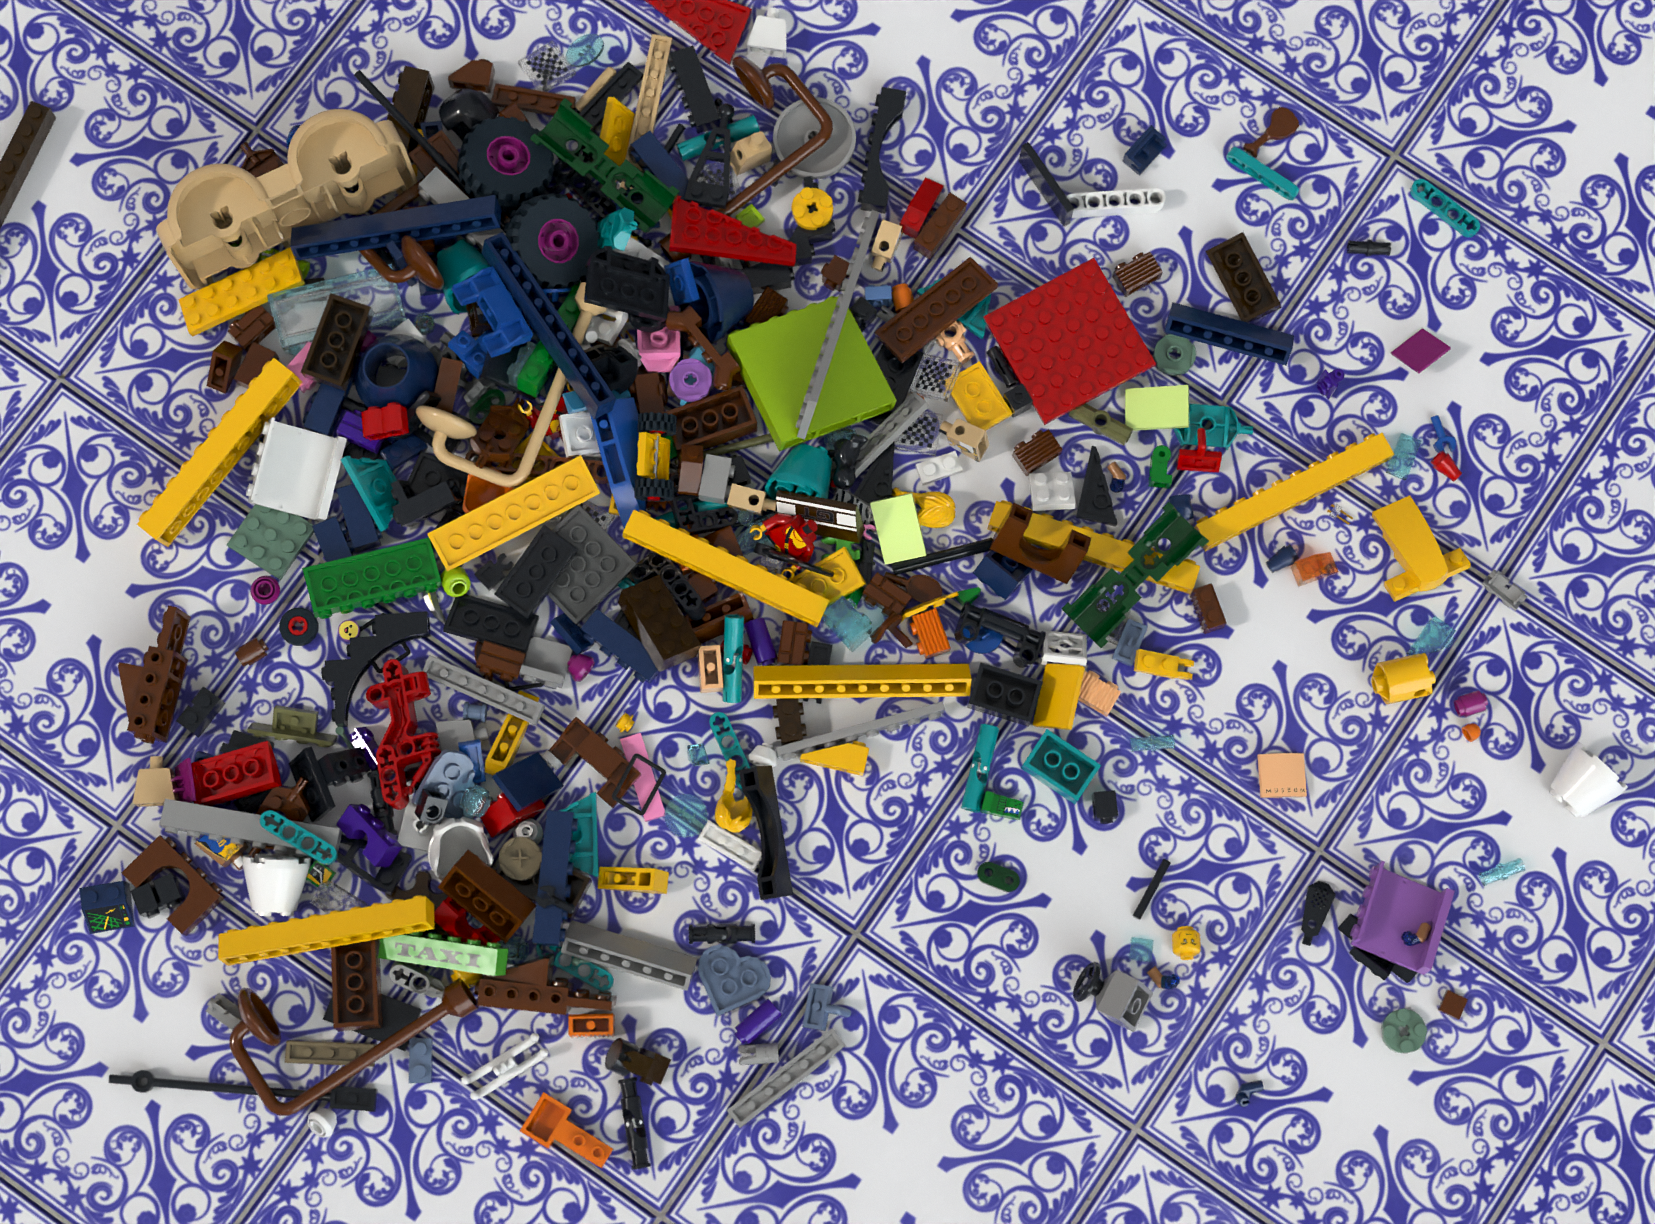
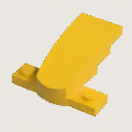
M1410 495L1372 512L1373 519L1383 532V538L1394 551V558L1406 571L1384 581V587L1394 602L1418 591L1435 589L1442 585L1447 578L1470 568L1471 563L1461 548L1442 555L1429 525Z

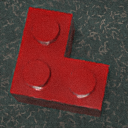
M501 793L497 796L498 800L486 805V810L479 816L491 838L508 832L519 822L535 817L546 807L543 801L540 800L518 812L506 795Z

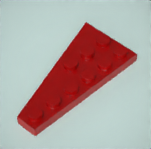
M645 0L728 65L732 62L752 13L751 8L729 0Z
M679 195L674 201L669 251L787 266L795 265L797 244L776 235L769 236L760 232L759 228L745 226L742 224V221L713 209L707 210L699 207L698 203L691 201V203L681 199Z

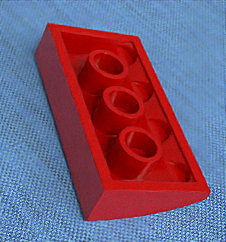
M269 741L191 763L196 796L194 804L214 806L282 786L275 755Z

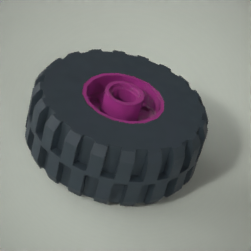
M498 116L492 120L491 118L485 119L481 125L476 124L471 128L470 133L466 134L461 145L457 171L459 172V180L462 185L465 184V191L468 195H472L474 198L496 195L501 212H509V210H518V205L521 202L527 201L534 196L545 194L554 171V154L543 144L537 146L530 140L534 133L540 132L537 128L534 129L530 123L517 120L518 118H504V116Z
M551 193L539 195L521 202L518 205V210L511 212L509 215L511 220L504 227V231H506L505 236L511 243L512 250L518 253L519 258L524 262L541 288L561 289L578 284L580 279L586 278L587 268L585 263L593 252L600 249V246H598L599 232H596L595 229L597 224L594 218H590L588 215L590 213L585 206H579L578 200L574 198L568 199L567 195L564 194L554 195Z

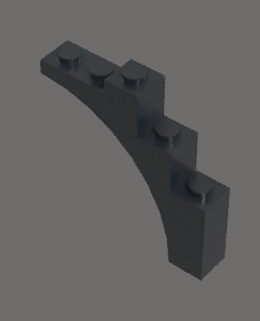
M812 176L804 177V188H818L817 182L813 183ZM816 205L807 207L809 208V213L818 211ZM830 220L826 226L817 228V230H807L799 225L796 227L793 235L788 240L797 244L794 266L760 262L752 267L741 269L750 281L753 295L763 293L767 286L774 291L791 288V280H795L793 268L791 267L812 264V256H815L813 243L832 240V232H836L834 220Z
M427 611L375 615V621H372V633L376 634V636L350 638V644H347V656L351 657V659L325 661V667L321 668L322 680H325L329 686H334V688H331V699L335 701V709H332L331 715L332 721L338 727H348L349 708L353 693L360 679L373 662L402 643L431 637L430 616Z

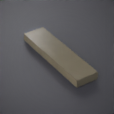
M286 1040L285 1063L346 1065L376 1046V1044ZM375 1062L369 1067H375Z

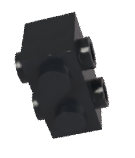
M361 747L326 754L318 760L327 786L334 785V787H339L347 783V781H351V783L359 782L364 779L363 775L370 771Z

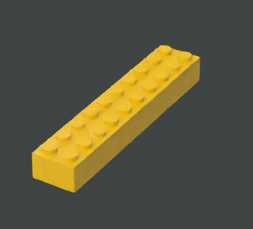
M275 358L266 362L261 374L251 380L247 391L237 397L233 408L223 414L219 425L209 431L205 442L195 448L191 459L182 464L178 475L168 481L167 488L162 494H158L154 498L153 505L148 511L146 510L140 515L139 522L136 525L155 540L169 547L262 434L264 423L268 422L272 417H276L299 389L302 381Z

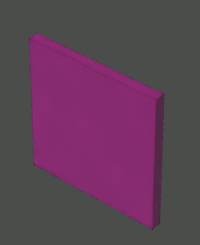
M1422 328L1393 350L1391 355L1419 374L1447 353L1451 347Z
M186 758L174 767L176 777L172 778L171 782L176 781L177 788L173 789L172 792L178 793L179 801L193 803L196 801L191 759Z

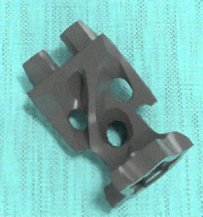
M445 332L439 339L446 346L443 351L436 345L429 349L436 359L438 370L441 357L462 361L448 347V342L455 337L450 332ZM463 363L458 385L467 391L463 398L471 408L482 396L495 387V383L482 377L477 379L475 376H473L471 382H468L465 378V373L468 369Z

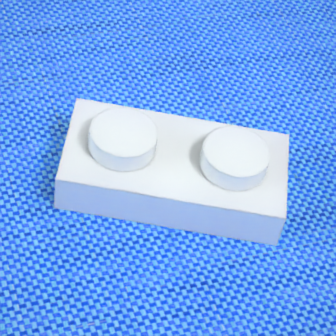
M956 451L915 465L922 486L963 471Z

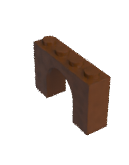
M1013 502L994 534L990 549L1068 584L1087 554L1091 538L1072 529L1060 547L1052 550L1037 548L1031 545L1024 536L1033 511Z
M159 835L121 873L138 888L151 882L163 870L169 868L181 869L188 877L189 893L185 901L167 920L182 935L187 936L225 899L220 894L223 890L215 882L210 884L205 879L208 875L200 867L195 869L190 864L193 860L184 851L180 854L175 849L178 845L169 836L164 838Z

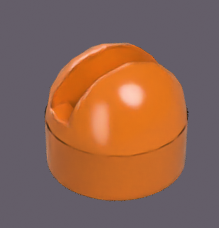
M1467 724L1462 727V733L1469 742H1473L1480 736L1481 729L1477 724Z

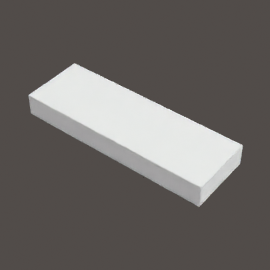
M709 820L697 838L702 843L752 872L756 870L761 861V850Z

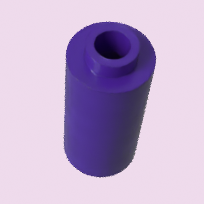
M757 618L745 623L744 627L757 665L773 666L778 657L765 619Z
M767 999L735 1027L737 1032L734 1035L742 1044L745 1042L750 1044L778 1020L782 1014Z

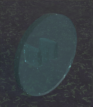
M587 34L576 39L567 50L566 59L568 63L573 67H584L594 62L604 49L602 38L596 34Z
M681 794L669 801L664 812V819L668 829L673 834L684 838L693 837L700 833L705 827L708 818L704 803L698 797L691 794Z

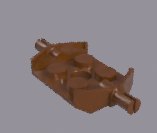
M244 142L245 147L243 144L240 145V148L246 154V159L241 168L251 173L255 178L284 165L273 148L253 151L247 142Z
M517 398L512 406L491 405L490 413L476 435L470 437L472 449L476 454L480 455L475 462L476 467L482 469L485 463L490 460L498 463L509 461L529 429L530 421L518 409V404L521 407L524 405L523 399ZM502 435L504 439L498 440L494 436Z
M301 776L293 787L282 785L272 788L255 814L262 815L268 810L282 811L288 820L303 822L311 811L302 791L309 780ZM266 846L265 849L274 850V847ZM253 847L248 853L249 857L255 858V854H259L262 849Z

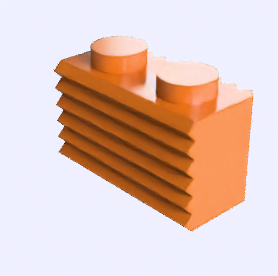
M936 608L912 616V623H909L912 635H917L919 643H916L920 655L924 654L925 659H929L950 651L951 647Z
M569 1015L568 1034L572 1038H582L583 1036L585 1038L588 1036L590 1038L592 1036H598L599 1038L601 1036L614 1037L615 1015Z

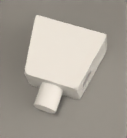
M770 7L767 9L766 16H757L747 43L748 53L786 59V20L779 18V9Z

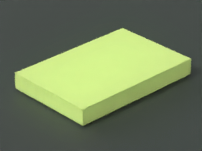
M1177 385L1125 389V425L1131 427L1133 431L1189 428V386Z
M912 493L870 502L885 565L927 555Z

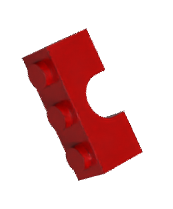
M450 897L446 898L434 912V920L450 936L461 937L463 942H467L468 939L481 940V944L487 945V942L498 943L501 940L484 925L479 929L473 928L466 919L467 911Z

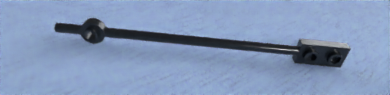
M146 1070L137 1071L133 1076L113 1074L109 1076V1083L132 1085V1088L140 1093H147L153 1087L258 1095L253 1086L155 1078L151 1072ZM145 1077L148 1082L145 1086H142L141 1080ZM337 1086L317 1100L330 1101L329 1108L375 1112L378 1089ZM270 1087L275 1097L295 1098L306 1091Z

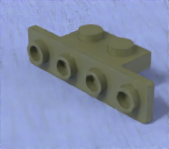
M279 705L274 707L272 725L253 722L247 729L248 733H252L256 737L271 736L280 741L290 739L296 740L299 744L316 743L319 747H330L337 741V735L317 732L319 712Z

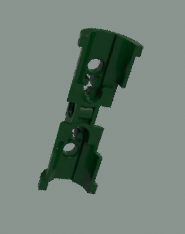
M564 98L550 122L539 133H534L530 140L537 146L543 144L582 176L589 173L603 185L600 190L617 203L621 209L627 208L634 211V219L640 223L638 228L644 233H648L666 214L680 191L673 185L670 188L667 187L648 170L645 173L641 172L627 159L618 166L604 153L609 148V145L591 131L592 125L571 108L572 103ZM570 140L578 143V148L574 151L566 148V143ZM582 147L584 148L583 154L586 156L592 155V163L590 161L584 162L585 157L579 154ZM617 181L619 183L625 182V188L630 190L627 197L625 196L627 192L625 189H617ZM635 193L643 196V201L639 204H635L631 200V196Z
M1170 502L1162 508L1164 513L1127 552L1134 560L1120 574L1111 568L1072 605L1068 602L1062 608L1100 648L1108 642L1105 638L1126 618L1125 614L1142 598L1135 589L1149 575L1158 582L1174 565L1178 566L1198 546L1203 548L1209 542L1205 536L1199 533L1181 516ZM1162 538L1170 541L1171 546L1167 551H1162L1158 547V542ZM1154 546L1156 551L1162 554L1163 556L1159 558L1158 555H1156L1153 558V565H1145L1144 556L1152 555L1154 551H1152L1151 548ZM1114 585H1123L1122 591L1124 594L1122 596L1117 594L1114 597L1117 602L1113 604L1112 600L1105 596V594L1109 592L1111 595L1115 591ZM1101 599H1106L1110 604L1109 609L1105 612H1101L1097 608V603Z

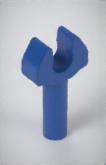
M1439 415L1431 417L1438 437L1437 442L1433 445L1435 451L1438 453L1442 450L1444 451L1442 444L1447 443L1450 451L1453 452L1456 447L1455 437H1449L1445 434Z

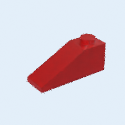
M925 177L900 221L903 234L914 239L917 238L924 228L944 185Z

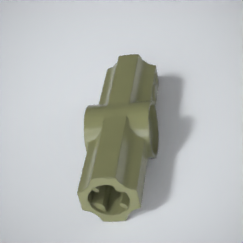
M1086 403L1069 413V417L1090 427L1096 434L1104 435L1123 446L1128 442L1133 432L1131 427L1110 417L1106 411L1097 410ZM1102 419L1106 421V424L1099 426L1095 422Z

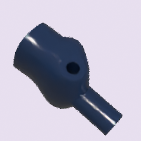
M1183 494L1169 497L1170 503L1185 520L1188 521L1194 518L1191 495Z

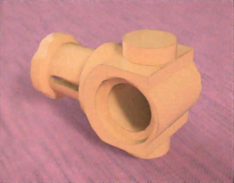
M955 321L935 338L940 347L943 346L948 351L954 352L958 358V364L961 365L969 361L975 354L973 351L970 352L964 343L966 339L963 333L966 330L960 321ZM953 331L955 336L947 337L945 332Z

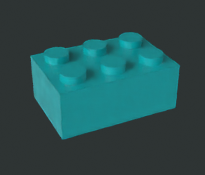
M1046 729L1021 769L1073 804H1076L1101 765Z

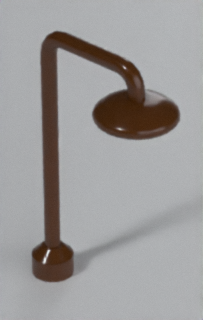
M735 57L732 63L745 89L764 109H772L775 103L774 91L769 79L774 76L784 78L821 125L820 132L728 201L726 209L719 208L717 211L722 214L731 216L818 150L831 137L833 122L829 114L797 74L787 65L776 63L760 69L755 63L744 57ZM670 233L658 241L660 248L671 263L692 258L690 253L669 251Z
M514 103L508 105L498 114V116H504V118L515 117L519 121L529 123L523 112ZM424 178L371 215L401 210L420 196L418 184ZM405 235L402 238V253L408 266L401 270L391 269L374 249L359 251L382 278L388 282L402 283L416 276L430 288L441 290L444 287V280L438 268L423 247L412 236Z
M461 978L455 980L444 988L441 1004L286 1103L280 1102L275 1097L243 1045V1038L249 1031L259 1041L267 1045L277 1046L281 1042V1033L275 1018L263 1000L250 988H242L238 993V1009L242 1021L233 1028L229 1046L233 1056L263 1104L274 1114L289 1116L299 1112L448 1014L464 1018L478 1009L479 1006H477V1001L466 983Z

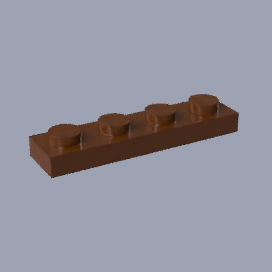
M497 83L495 84L491 99L494 105L506 108L511 103H514L521 111L550 116L555 115L564 98L572 103L571 108L573 110L576 99L573 96Z

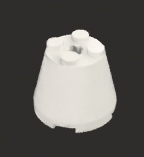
M1580 742L1572 748L1550 786L1552 790L1549 792L1558 801L1562 802L1564 800L1568 804L1565 808L1577 818L1579 816H1586L1621 795L1628 788L1625 783L1617 782L1619 777L1596 755L1588 750L1584 752L1586 747Z
M255 854V858H252L249 855H243L242 865L251 908L255 910L254 913H258L259 916H272V912L280 913L281 916H294V911L297 910L310 868V857L299 856V858L288 854Z

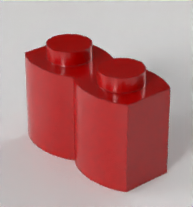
M398 402L388 403L383 408L372 406L367 408L368 410L361 412L363 437L370 441L409 433L407 408Z

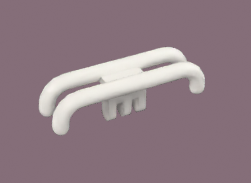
M532 1033L530 1037L474 1072L463 1076L461 1082L464 1085L478 1080L492 1070L498 1076V1078L480 1089L471 1092V1099L478 1100L547 1057L548 1050L542 1048L520 1064H517L514 1059L516 1055L535 1044L539 1040V1035Z

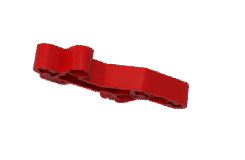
M390 659L383 666L385 682L370 686L367 689L366 698L377 709L389 708L391 722L376 752V760L384 801L394 809L402 810L408 805L409 795L414 792L413 788L417 782H421L435 757L440 755L441 749L437 748L439 747V741H437L439 738L438 733L428 732L414 736L418 727L414 701L426 698L431 694L427 673L420 671L409 674L407 668L398 660ZM382 694L381 698L376 701L377 696ZM413 747L412 752L406 755L408 749ZM422 761L423 763L412 778L414 779L410 786H407L405 767ZM396 773L395 778L390 781V777Z

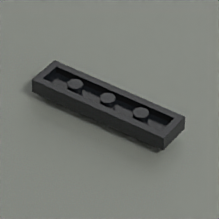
M627 62L579 115L592 125V129L595 130L603 121L608 97H615L621 102L643 79L644 74L630 62Z

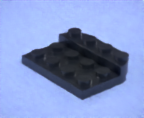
M604 246L593 252L585 263L587 275L584 302L664 322L667 319L670 275L669 273L666 274L663 267L658 263L659 260L654 257L646 260L612 251V246Z

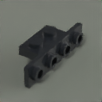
M1349 914L1339 925L1338 930L1352 940L1353 937L1350 936L1354 924H1357L1358 918L1353 914ZM1352 946L1349 952L1356 961L1364 964L1374 975L1379 976L1383 980L1390 975L1391 971L1406 983H1409L1417 974L1413 970L1355 946Z

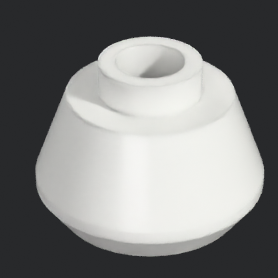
M767 743L757 745L748 756L750 762L755 766L772 765V769L777 766V753L774 751V747Z
M529 818L515 825L513 837H528L539 844L543 837V829L536 820Z
M321 1108L308 1115V1126L317 1136L322 1138L330 1137L337 1124V1116L331 1109Z

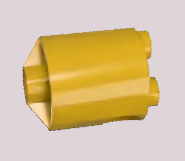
M1426 653L1378 662L1371 679L1375 694H1379L1385 704L1428 696L1432 694V684L1436 682L1434 672L1429 671Z

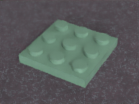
M255 504L227 543V547L281 581L314 534L313 524L298 515Z

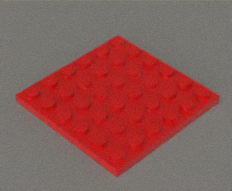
M1095 258L1084 262L983 316L985 323L1020 384L1023 383L1033 400L1032 405L1044 425L1156 366V362Z

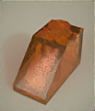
M1331 552L1306 557L1294 562L1290 567L1298 587L1339 572Z

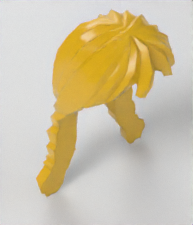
M897 487L892 489L891 496L893 497L908 493L913 494L915 504L918 503L921 507L917 513L920 526L945 528L953 522L956 507L949 495L942 492L901 491Z
M729 759L726 761L728 773L723 794L715 808V820L721 828L737 833L744 830L750 824L753 809L746 796L737 802L734 799L736 761Z

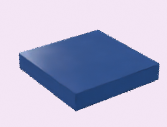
M688 258L664 266L666 274L669 273L670 275L669 286L675 306L700 299Z

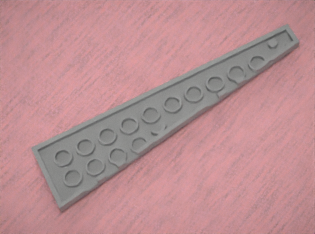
M872 210L870 217H865L861 229H864L865 232H860L856 244H859L860 247H855L851 259L855 260V262H850L846 275L850 277L849 279H844L841 290L845 292L844 295L839 294L796 424V428H799L797 434L799 438H806L880 212Z

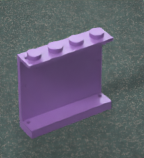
M1381 861L1376 866H1373L1369 872L1368 877L1371 880L1363 891L1362 897L1365 899L1363 905L1359 906L1356 914L1359 917L1358 922L1354 924L1350 936L1353 937L1351 945L1425 975L1432 970L1455 891L1449 888L1444 889L1442 892L1433 890L1384 869L1385 861ZM1425 922L1431 926V930L1426 940L1421 943L1415 933H1417L1421 923Z

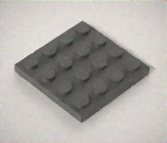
M577 505L552 530L578 548L579 551L547 594L576 625L638 566L581 505Z

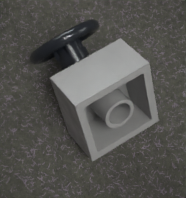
M1098 962L1088 964L1079 975L1074 986V1000L1082 1002L1090 994L1095 996L1096 1008L1112 1023L1134 1032L1153 992L1140 980L1117 970L1102 981L1099 979L1101 972L1100 964Z

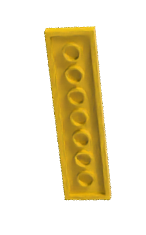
M579 455L427 534L444 567L449 571L600 494V491L582 456Z

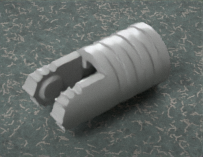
M778 1043L738 1046L740 1053H756L754 1056L740 1057L739 1065L779 1063Z

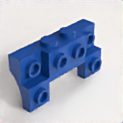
M493 266L482 269L472 277L453 285L452 291L460 305L464 306L477 302L493 329V333L483 336L481 340L491 358L508 353L512 347L531 341L533 333L525 321L521 309L516 306L511 293L506 289Z
M462 330L448 342V347L457 354L468 371L477 379L481 378L487 349L481 340L483 336L493 333V330L485 331L476 340Z

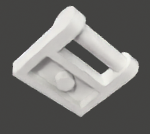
M607 308L606 312L602 314L616 318L615 322L593 316L587 332L590 330L597 333L596 341L612 346L628 319V313Z

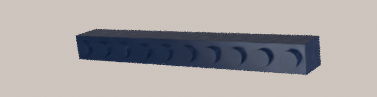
M496 195L294 227L291 231L290 248L298 261L385 247L392 240L398 245L402 244V238L405 235L412 236L416 241L498 229L501 228V207Z
M501 232L485 239L482 255L490 267L493 266L506 289L511 293L514 302L521 309L522 314L593 419L611 412L616 397L524 262L519 258L518 253L512 250L511 243L505 234Z

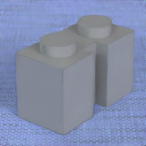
M706 454L699 490V500L725 504V499L729 498L731 486H728L729 478H734L735 473L732 458Z

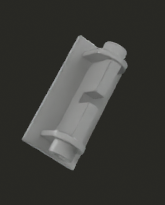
M1493 569L1482 584L1488 592L1498 596L1504 605L1516 611L1519 605L1527 598L1526 592L1515 583L1508 588L1506 585L1510 579L1499 570Z
M220 993L215 998L209 1000L207 1004L209 1007L206 1009V1012L231 1030L242 1021L238 1006Z

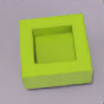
M752 203L735 216L737 220L742 221L743 225L750 228L753 226L757 228L765 222V218Z

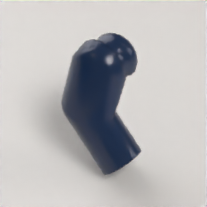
M1262 1080L1242 1084L1235 1096L1236 1103L1241 1107L1249 1105L1252 1093L1264 1091Z

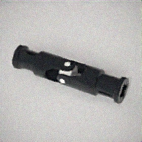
M637 1077L618 1080L622 1093L620 1101L628 1151L631 1152L633 1163L631 1166L632 1170L651 1167L646 1151L648 1143L641 1098L637 1094Z

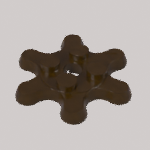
M421 870L416 874L415 885L410 890H403L397 885L392 896L385 893L386 897L392 901L395 899H413L417 895L426 896L434 903V912L449 897L444 892L435 893L431 890V874L425 870ZM435 920V929L422 931L423 936L429 932L442 934V938L450 936Z

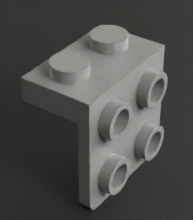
M532 637L524 664L519 672L520 677L528 683H543L545 687L550 689L562 688L572 649L565 644Z

